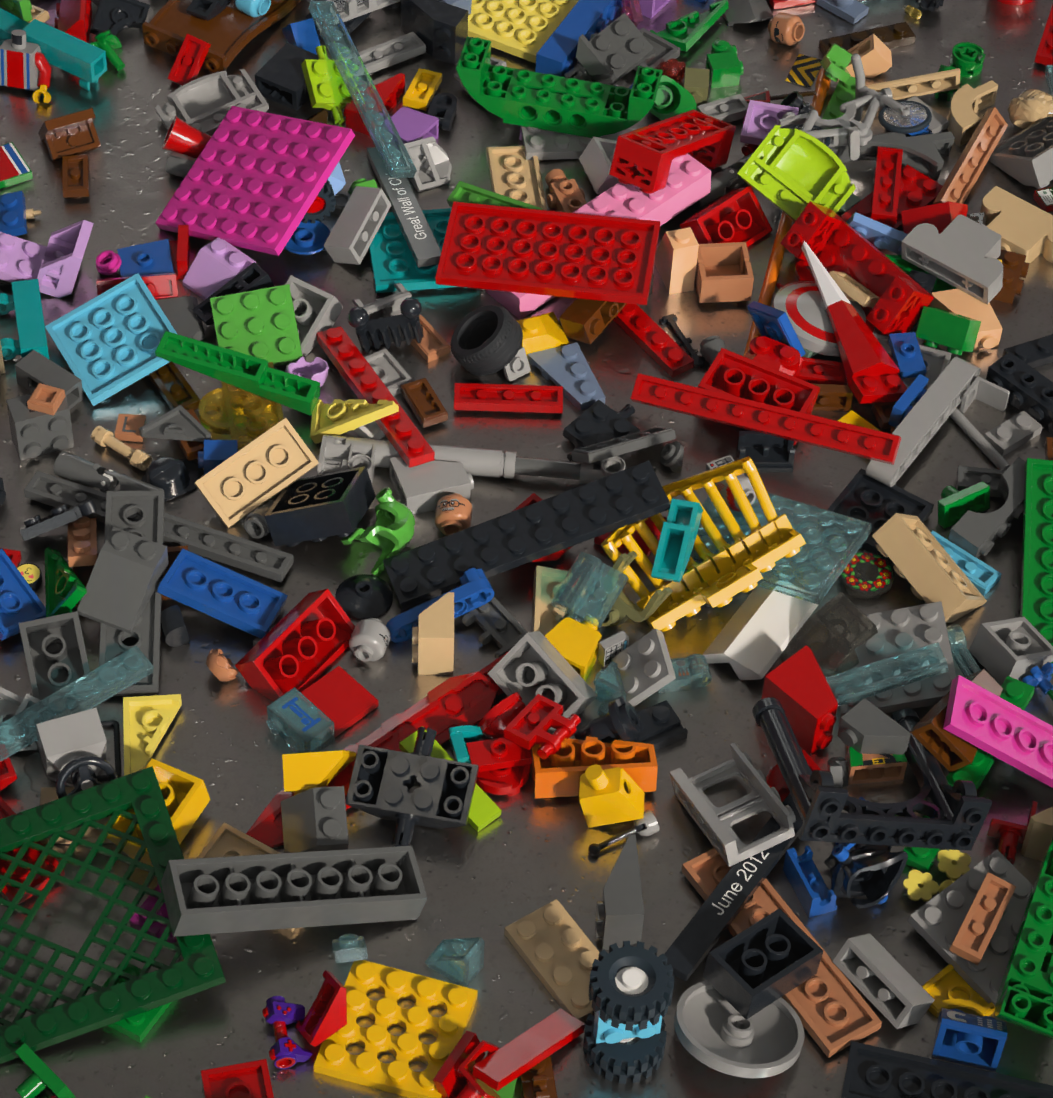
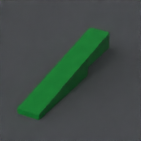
M165 331L155 351L158 357L310 416L320 397V382L270 368L268 367L267 360Z

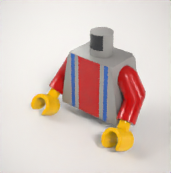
M13 30L11 32V39L5 40L0 46V85L33 90V100L38 104L40 103L41 94H44V103H49L51 95L47 88H50L52 67L44 54L41 53L38 44L26 42V31Z

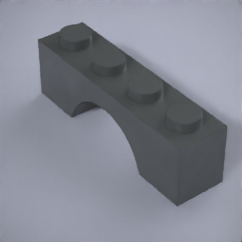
M1018 457L1001 476L998 490L1003 497L1004 505L990 513H976L968 510L951 528L948 537L949 541L978 558L981 554L986 556L994 546L993 541L998 536L1002 538L1006 535L1011 527L1010 523L1015 518L1019 520L1024 515L1026 462Z

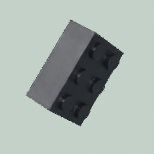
M779 908L709 952L703 977L747 1020L816 975L823 950Z

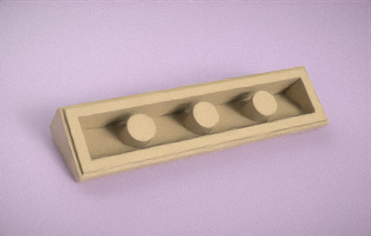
M960 68L865 86L877 92H881L882 89L889 87L894 100L960 88Z

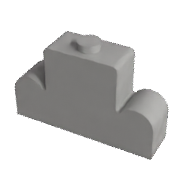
M958 215L940 234L934 225L922 223L914 227L902 240V259L937 276V278L986 304H989L1003 287V264L997 259L1001 255V235L992 231L984 224H979L964 215Z

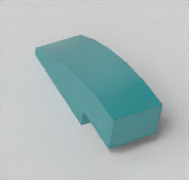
M672 498L667 521L663 523L651 573L652 578L674 582L681 581L695 543L703 513L700 503Z

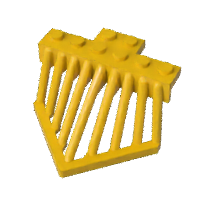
M748 456L662 486L670 505L672 498L682 495L686 501L700 503L703 509L700 523L719 551L717 554L710 552L697 534L693 548L703 562L698 564L690 555L686 566L687 571L683 574L680 582H665L662 579L651 577L653 565L631 535L637 530L656 557L659 542L646 525L645 520L647 518L614 530L601 543V546L614 564L621 554L618 548L622 544L625 545L629 552L635 551L638 556L635 558V561L656 588V590L649 592L630 565L623 571L622 575L640 597L636 601L639 608H645L655 591H663L664 588L668 587L673 591L650 618L646 620L652 629L656 628L661 632H665L676 625L675 621L684 616L691 617L701 610L700 606L705 603L712 608L716 606L720 608L729 604L733 600L732 597L739 592L746 593L754 589L758 585L757 582L763 579L761 573L772 569L776 565L775 562L783 557L789 558L800 551L799 547L806 544L802 535L792 528L785 514L777 516L751 457ZM747 474L768 521L764 526H761L736 477L737 475ZM726 480L751 530L749 535L745 536L715 483ZM704 487L735 543L730 545L725 541L693 490ZM659 513L650 518L661 533L663 523L666 520Z

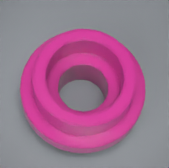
M111 250L103 251L96 258V269L102 275L113 274L120 268L122 260L117 253Z

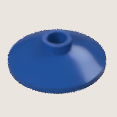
M310 220L307 223L301 221L284 248L289 252L301 255L320 252L325 249L324 244L330 235V230L325 224L315 220L316 223L312 224Z

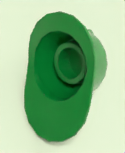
M662 75L655 102L649 111L662 121L693 109L696 110V102L691 93L672 78Z

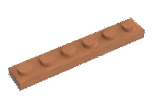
M996 107L987 109L933 204L948 201L964 204L1008 127V124Z

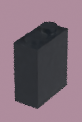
M286 43L255 74V85L263 97L297 111L310 98L301 64L305 59L318 60V55Z

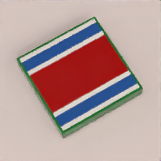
M13 142L1 145L0 189L33 179L31 169Z

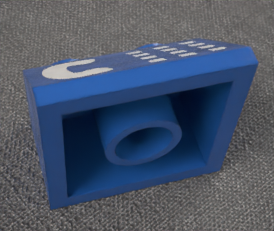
M942 1008L936 1027L932 1058L996 1072L1007 1039V1024L990 1016L981 1017L964 1013L959 1009Z

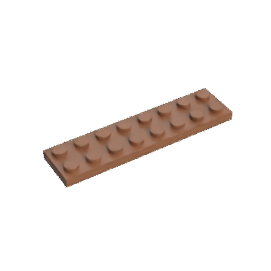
M713 848L682 864V873L704 901H706L732 866L729 867L718 851ZM765 878L728 926L727 930L735 937L780 908L823 950L817 974L781 998L795 1010L804 1028L829 1058L851 1046L852 1041L858 1042L879 1030L882 1021Z

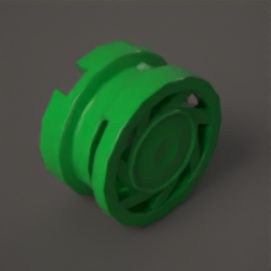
M961 42L953 47L949 66L964 70L963 77H974L981 73L986 54H984V50L974 43Z

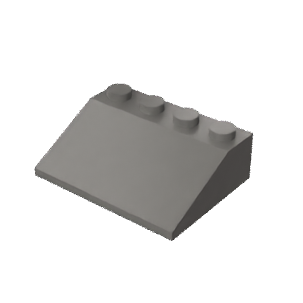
M1045 117L996 146L988 161L1023 185L1033 186L1037 189L1048 186L1050 181L1053 180V117Z

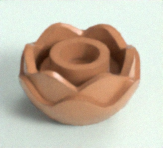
M212 649L209 652L206 665L221 682H228L237 678L236 675L239 671L233 668V662L223 655L221 649Z

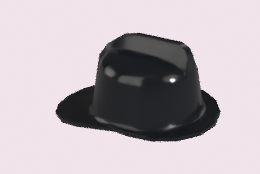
M160 457L150 463L147 473L144 474L141 481L162 488L166 502L196 489L197 487L194 485V482L204 476L203 468H198V463L192 460Z

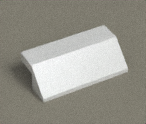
M782 579L760 581L702 655L708 664L729 662L740 680L762 679L819 603L813 597Z

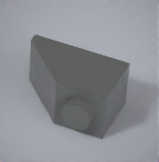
M864 698L841 717L837 736L845 745L852 747L860 754L903 755L907 751L911 733Z

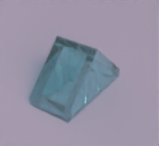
M481 937L442 940L425 963L428 967L456 984L467 987L484 967L485 942Z

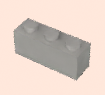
M355 187L324 244L325 249L334 262L360 265L391 207V203L382 188Z
M870 933L848 938L832 961L896 1029L919 1023L934 1002L929 993Z

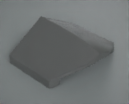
M728 0L729 9L723 14L728 26H733L734 23H751L773 19V14L766 0Z

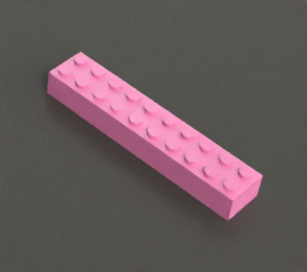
M687 153L672 160L665 188L650 194L642 192L639 189L640 187L633 184L618 182L573 213L660 221V226H662L710 193L711 170ZM486 289V292L518 319H523L556 297Z

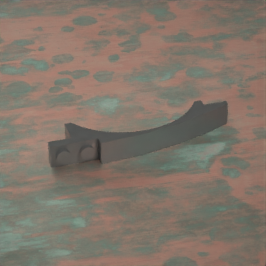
M895 132L873 135L872 139L867 142V145L860 146V157L854 161H876L878 146L903 149L902 166L905 167L908 164L929 178L938 180L944 164L942 157L949 156L955 137L952 132L911 137ZM848 145L829 147L842 163L853 161L849 157Z

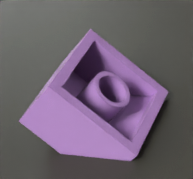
M217 237L199 250L182 281L183 286L205 300L252 263H256V261L227 241Z

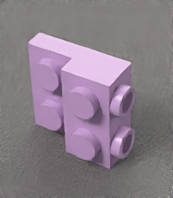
M750 100L740 142L760 145L775 125H779V119H782L785 113L793 112L795 115H798L799 108Z

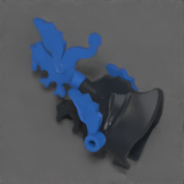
M834 842L836 846L824 863L832 873L831 890L834 891L835 895L838 898H852L850 900L851 903L858 909L885 903L888 899V893L895 886L905 868L908 854L905 851L890 852L892 846L839 844ZM865 895H866V897H867V899L854 898V897H861V896H865Z

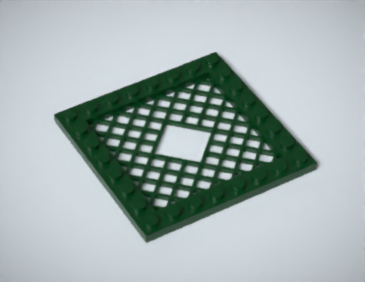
M153 766L0 819V859L11 863L4 876L0 875V894L6 884L19 889L12 902L0 898V905L7 907L0 920V933L2 930H6L16 934L8 948L0 945V952L4 953L0 960V976L12 980L5 994L0 993V1014L7 1003L20 1008L13 1022L0 1017V1025H3L0 1026V1064L18 1058L19 1056L15 1051L24 1043L35 1052L226 983L210 934L176 936L179 946H176L166 941L172 931L169 919L157 915L165 902L161 880L169 860L184 859ZM133 808L135 815L127 812L126 810ZM111 816L106 826L95 822ZM119 816L132 820L125 833L112 828ZM137 824H139L144 840L131 836ZM81 826L76 836L66 833V831ZM89 826L102 831L95 844L82 839ZM108 834L122 838L115 851L101 846ZM51 837L45 847L35 843ZM59 837L72 842L65 854L52 850ZM127 841L141 845L134 859L121 854ZM78 844L91 849L84 862L71 857ZM20 848L15 857L5 854L6 852ZM28 848L42 852L34 865L22 861ZM146 848L152 866L140 862L146 852ZM97 852L110 857L103 870L90 865ZM48 855L61 860L53 873L40 868ZM116 860L130 865L123 878L110 873ZM67 863L80 867L73 881L60 876ZM17 866L30 870L23 884L10 879ZM136 867L150 872L143 885L129 880ZM86 870L100 875L92 888L79 883ZM36 874L50 878L42 891L29 886ZM155 875L161 893L148 888ZM106 878L119 883L112 896L99 891ZM56 881L108 902L78 953L26 932ZM125 886L138 891L131 904L118 899ZM25 892L38 897L31 910L18 905ZM144 894L158 899L151 912L137 907ZM114 904L127 909L120 923L107 918ZM14 911L27 915L19 929L6 924ZM134 912L147 917L140 931L127 926ZM153 920L167 925L160 939L147 934ZM103 923L117 928L109 942L96 937ZM123 931L136 936L129 950L116 945ZM22 937L35 942L27 956L14 951ZM142 939L156 944L149 958L135 953ZM92 942L105 947L98 961L84 956ZM41 945L55 950L47 964L34 959ZM162 947L176 952L169 966L155 961ZM112 950L125 955L118 969L104 964ZM61 953L74 958L67 972L53 967ZM10 956L24 961L16 975L3 970ZM131 958L145 963L138 977L124 972ZM81 961L94 966L87 980L73 975ZM30 964L43 969L36 983L22 978ZM151 966L158 969V970H155V971H153V972L148 973L149 970H150V968H151ZM100 970L114 975L107 988L93 983ZM49 973L63 978L56 991L42 986ZM120 977L123 978V979L128 980V981H125V982H122V983L117 984L118 981H119V979H120ZM69 980L83 986L76 999L62 994ZM18 984L32 989L24 1003L11 998ZM89 989L96 991L92 994L86 995ZM38 992L52 997L44 1011L30 1006ZM58 1000L65 1002L64 1004L55 1006ZM26 1011L33 1013V1015L23 1018Z

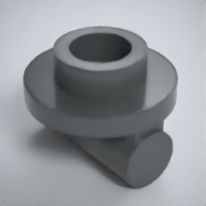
M678 441L666 444L660 452L661 464L666 467L670 466L671 470L675 473L681 472L684 447Z

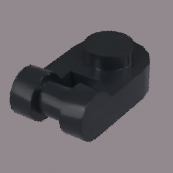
M443 92L435 95L427 114L439 118V127H442V130H451L457 111L456 96Z

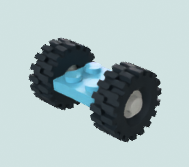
M623 941L621 948H618L617 944L614 943L609 946V953L603 949L599 953L598 960L595 959L592 964L588 995L589 1001L592 1000L593 1015L589 1013L587 1017L583 1051L584 1054H587L586 1061L589 1066L594 1064V1072L600 1075L604 1071L606 1073L605 1079L611 1082L613 1077H619V1083L626 1084V1078H632L633 1083L640 1082L641 1074L647 1079L652 1075V1069L657 1071L661 1060H663L667 1031H665L666 1024L662 1017L667 1014L668 1006L671 1005L674 976L672 965H667V957L664 954L658 957L657 948L652 945L647 950L644 949V942L637 941V947L630 946V941Z

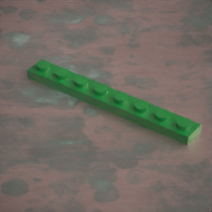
M1007 676L1001 685L1003 690L1000 697L1025 710L1034 695L1035 687ZM978 748L971 764L949 772L946 779L952 786L957 780L972 781L977 791L996 757ZM905 847L903 851L908 854L906 865L923 873H929L937 859L938 852L942 849Z

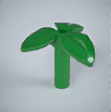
M105 30L94 37L97 41L90 44L105 50L106 57L116 70L120 71L125 67V64L113 49L122 48V44L118 37L110 34V30Z

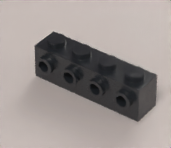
M1008 352L988 367L986 380L1010 392L1008 403L1021 412L1025 411L1053 435V382L1013 353Z

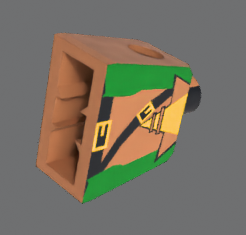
M845 745L848 785L904 779L907 766L905 754H860L852 747Z

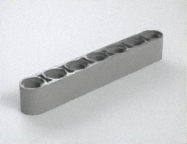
M957 356L954 357L893 431L892 434L901 437L894 465L871 460L868 464L866 475L889 487H893L960 404L966 390L977 376L980 375L981 368Z

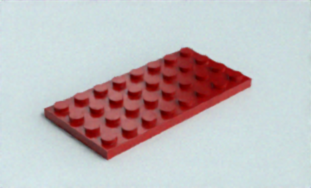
M453 201L437 268L436 284L647 305L660 232V221Z

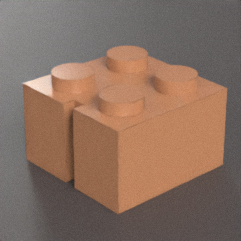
M746 242L699 244L695 274L699 303L751 301L754 276L751 262H749Z

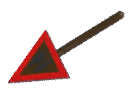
M768 90L744 97L747 103L750 100L770 103L773 100L784 99L789 94L770 96ZM816 91L799 92L803 97L816 95Z

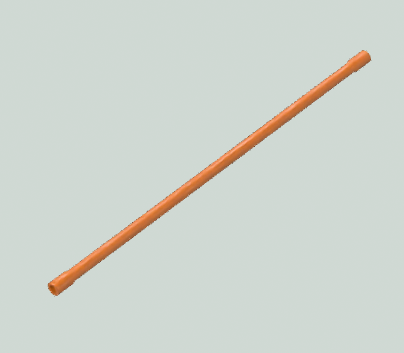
M821 68L818 72L815 83L816 95L813 96L811 103L814 110L818 112L819 117H821L826 94L831 84V79L824 74L826 72L824 68ZM783 211L758 299L759 303L767 306L771 305L785 252V247L780 242L790 230L793 219ZM752 321L743 356L749 350L750 341L755 337L761 336L754 321Z

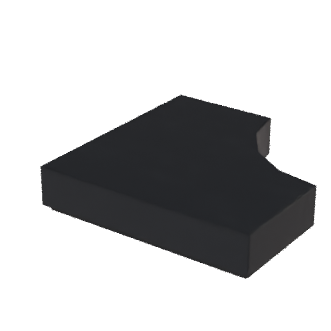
M100 0L90 33L98 35L105 30H110V34L116 36L124 29L133 27L143 29L142 24L146 20L150 5L138 0Z

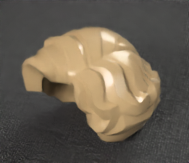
M1029 89L1023 92L1017 98H1013L1010 101L1007 109L1010 122L1017 127L1026 129L1045 117H1053V97L1038 89Z

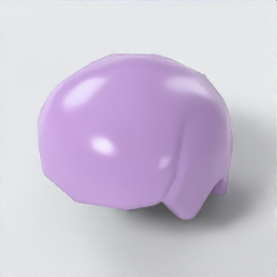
M300 357L295 363H289L286 366L285 372L318 381L321 388L326 381L329 366L320 357H315L312 362H307L304 357Z

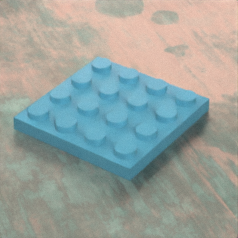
M139 273L45 326L73 374L82 380V388L93 406L171 362L156 356L155 351L165 331L177 334Z

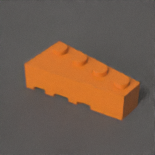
M586 736V740L565 738L561 743V748L555 754H550L547 759H541L537 754V750L541 745L536 743L530 749L532 755V764L530 765L535 799L579 796L580 776L585 773L589 766L595 764L600 765L603 770L616 767L623 768L644 792H656L658 765L654 744L623 740L604 743L598 740V737Z

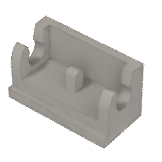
M399 282L394 284L397 291H394L390 296L376 299V301L366 305L358 298L353 299L352 302L355 305L354 307L364 308L369 315V320L401 315L400 305L404 299L411 297V293Z

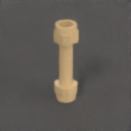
M100 425L93 430L91 439L100 446L112 448L128 458L131 465L142 471L149 467L152 457L146 452L139 449L134 450L113 437V432Z

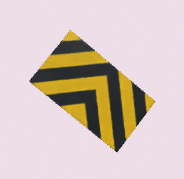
M799 54L785 81L811 88L822 66L820 64L821 59Z

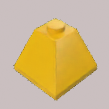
M554 312L516 320L522 328L523 340L521 346L525 348L526 355L570 344Z
M339 750L282 754L284 792H294L295 796L311 788L325 787L356 759V752Z

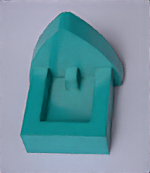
M471 725L449 728L450 744L455 761L470 764L466 743L481 739L483 737L481 728Z

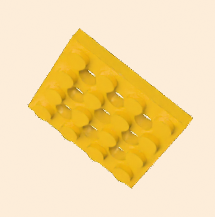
M355 958L344 985L346 988L347 1024L322 1042L314 1063V1072L407 1098H442V1094L438 1092L433 1079L466 1032L478 997V990ZM372 991H380L384 994V997L375 1001L369 999L367 995ZM403 999H410L415 1005L412 1008L404 1009L398 1005V1002ZM434 1007H440L446 1013L441 1017H434L429 1014V1011ZM367 1017L371 1018L374 1024L370 1027H361L357 1024V1021ZM392 1026H401L405 1029V1032L402 1035L394 1036L388 1032V1029ZM424 1034H431L437 1040L432 1044H424L419 1038ZM357 1044L362 1046L364 1051L358 1055H352L347 1052V1048ZM383 1053H391L395 1056V1060L391 1063H382L378 1060V1057ZM420 1061L425 1063L427 1068L421 1072H415L409 1066L413 1062Z

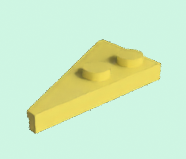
M318 399L312 412L310 438L315 444L322 442L323 435L338 436L355 430L358 427L399 412V406L394 401L378 400L377 404H369L366 399H349L346 401L334 399L332 404H324L321 399Z
M181 694L123 697L124 776L143 770L182 705Z

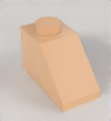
M874 34L847 50L852 55H860L865 78L873 79L892 67L891 50ZM850 61L846 69L852 77H855L852 62Z

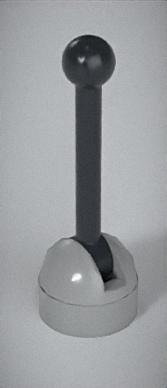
M645 810L644 818L634 820L632 828L600 844H591L588 848L589 853L596 856L602 849L636 832L645 837L659 832L660 829L656 817L651 810Z

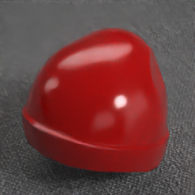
M518 692L513 693L496 704L482 718L478 726L487 738L504 737V729L525 708L522 697Z

